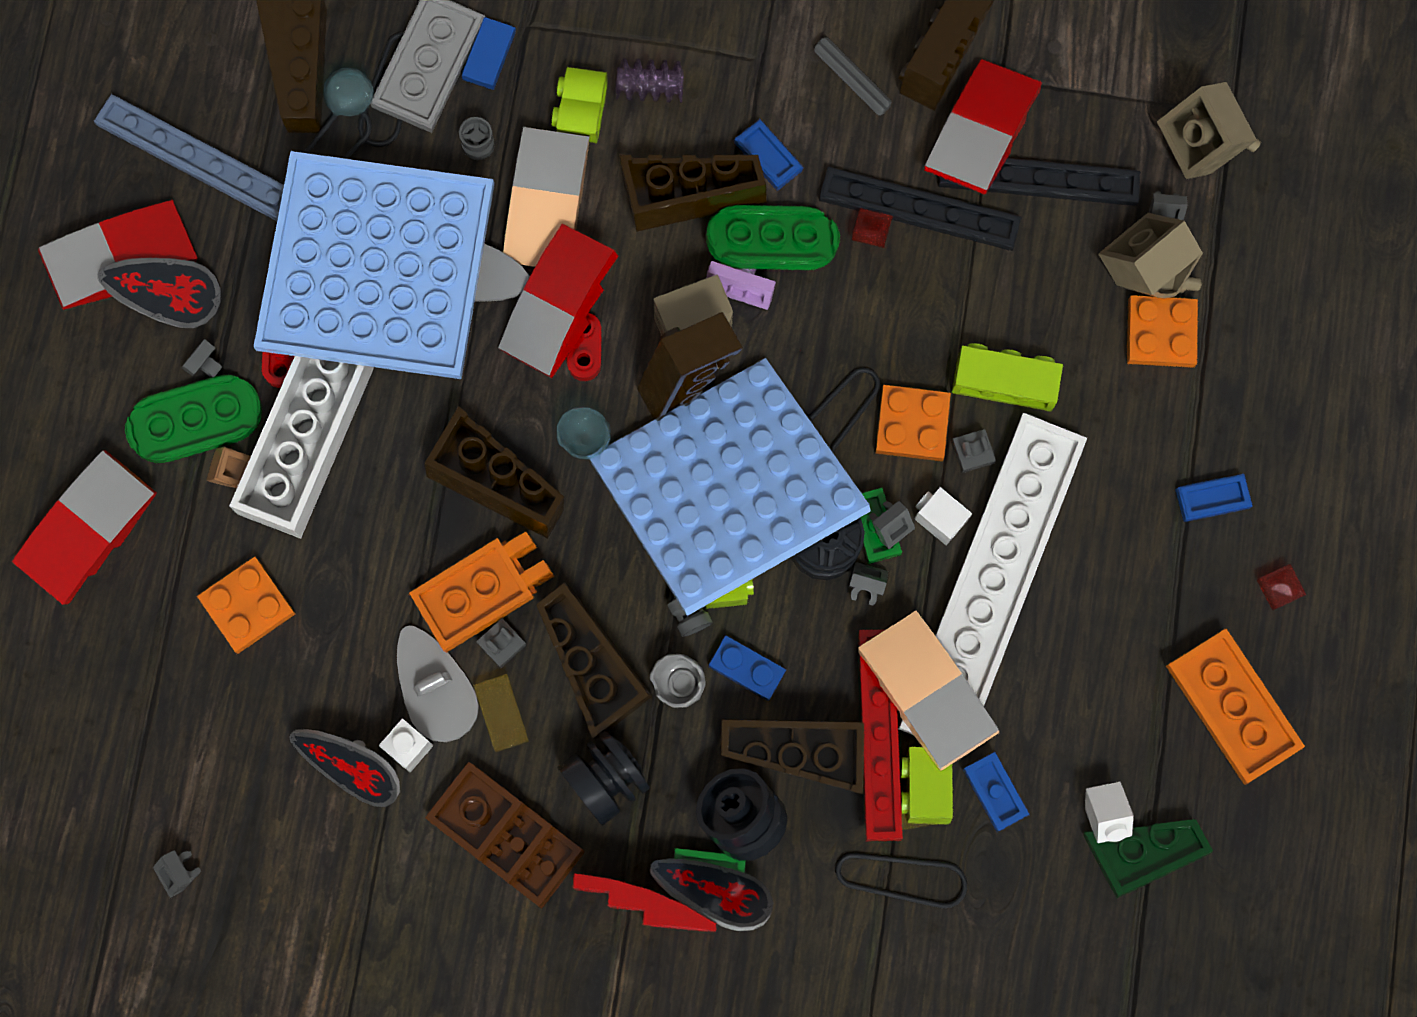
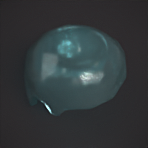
M352 67L341 68L332 72L325 80L323 90L324 102L336 116L352 117L363 113L371 104L374 89L372 82L360 70Z
M573 407L562 415L556 426L558 444L571 456L578 459H594L608 447L611 441L609 422L604 415L593 408Z

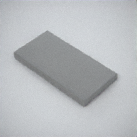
M420 0L371 100V107L432 133L472 50L485 15L450 0Z

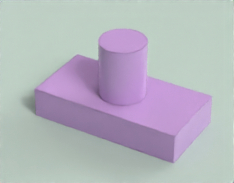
M711 261L707 278L718 274L727 297L766 310L769 309L776 284L775 281L756 276L757 269H735Z

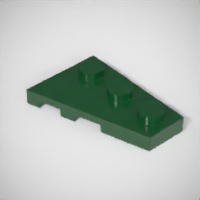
M1196 819L1132 828V836L1125 837L1117 842L1106 841L1097 843L1093 831L1085 832L1083 835L1116 898L1126 895L1213 852Z

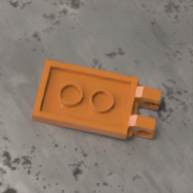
M527 532L522 533L509 542L505 540L501 543L496 538L409 592L445 653L535 598L533 596L537 593L535 587L554 577V574L544 560L525 571L519 563L518 558L524 557L537 548Z

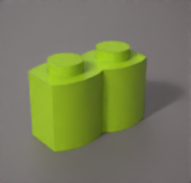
M567 67L565 77L560 76L558 81L557 96L562 97L560 107H554L552 114V127H556L557 132L589 136V142H598L608 86L607 73Z

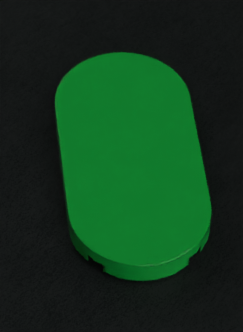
M732 205L721 209L719 214L715 215L714 218L712 217L709 221L706 231V244L716 260L732 268L814 270L827 265L834 258L840 243V233L832 219L830 221L824 216V212L813 207Z
M220 375L157 393L140 400L133 407L134 410L131 412L130 417L128 416L125 434L129 445L140 457L154 463H167L247 438L254 432L260 422L262 403L254 387L247 381L233 375Z

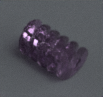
M623 57L619 67H617L616 100L619 99L621 92L625 91L627 100L631 101L635 91H638L641 101H645L648 92H651L654 102H658L661 93H664L667 103H671L674 94L677 93L680 103H682L684 70L680 61L676 60L672 70H670L666 60H662L659 69H656L653 59H649L646 68H643L640 58H636L631 68L627 58Z

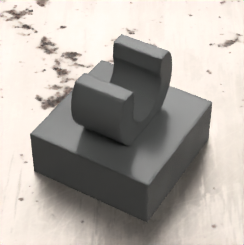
M1156 191L1153 193L1148 213L1184 220L1188 206L1187 197L1179 196L1178 193L1165 195L1161 194L1160 191Z
M204 339L181 368L191 376L200 368L209 377L214 378L222 366L209 357L215 347Z
M985 429L953 438L951 441L962 473L994 464L996 461Z
M888 501L884 502L883 505L886 511L879 517L873 512L869 514L880 542L888 549L915 529L908 509L899 501L894 505Z
M855 562L850 586H852L851 599L856 601L858 592L866 590L871 594L869 605L873 606L877 601L878 594H884L889 571Z
M503 618L476 641L500 668L526 646V643Z
M174 850L163 855L153 867L170 898L183 892L201 872L200 868H196L193 871L185 870L183 862L192 856L190 851L183 852L178 856Z

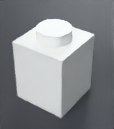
M940 487L934 495L928 491L918 502L916 508L920 511L915 520L947 546L968 521L972 513Z
M402 718L379 746L411 772L434 745Z
M1121 782L1087 788L1085 811L1097 843L1106 841L1117 842L1125 837L1132 836L1133 813Z

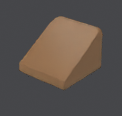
M226 447L217 448L212 459L207 481L237 488L251 456Z

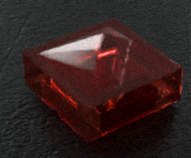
M860 208L852 240L884 248L892 216Z
M1291 564L1257 579L1272 610L1278 609L1306 595Z

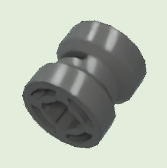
M471 117L461 124L459 137L466 156L474 160H483L489 157L494 151L495 142L492 128L488 121L480 117Z
M677 599L667 605L671 615L677 617L679 622L677 628L681 637L697 633L713 623L709 613L705 612L703 608L687 616Z

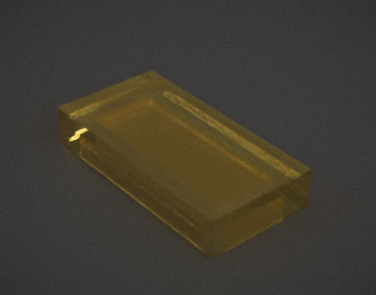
M505 674L473 685L495 752L529 742L508 675Z

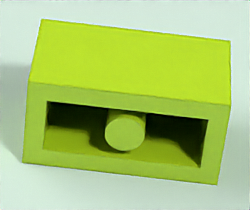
M909 747L907 757H901L900 776L901 778H907V792H901V813H907V824H950L953 819L952 764L940 771L923 747Z

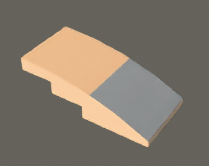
M523 127L503 253L513 258L518 264L536 267L561 224L576 230L579 205L583 192L589 136Z
M914 611L858 647L859 654L879 679L880 686L899 710L900 717L940 771L999 733L997 726L959 668L917 611Z

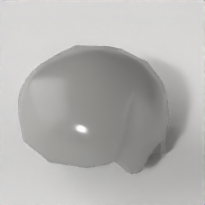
M667 654L656 661L650 674V680L653 683L657 698L673 708L689 707L698 701L706 685L705 675L700 664L685 654Z

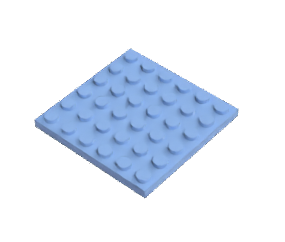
M290 151L255 336V350L462 379L494 180Z
M766 358L700 394L690 405L686 407L684 405L678 406L666 413L661 420L657 421L655 419L589 456L591 464L687 616L870 512L869 503Z

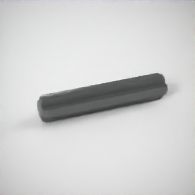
M824 37L816 44L815 53L877 115L884 114L890 108L891 100L828 37Z

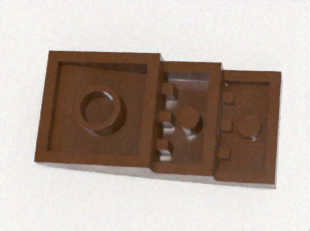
M470 762L466 764L425 817L430 823L541 909L585 853L582 848Z

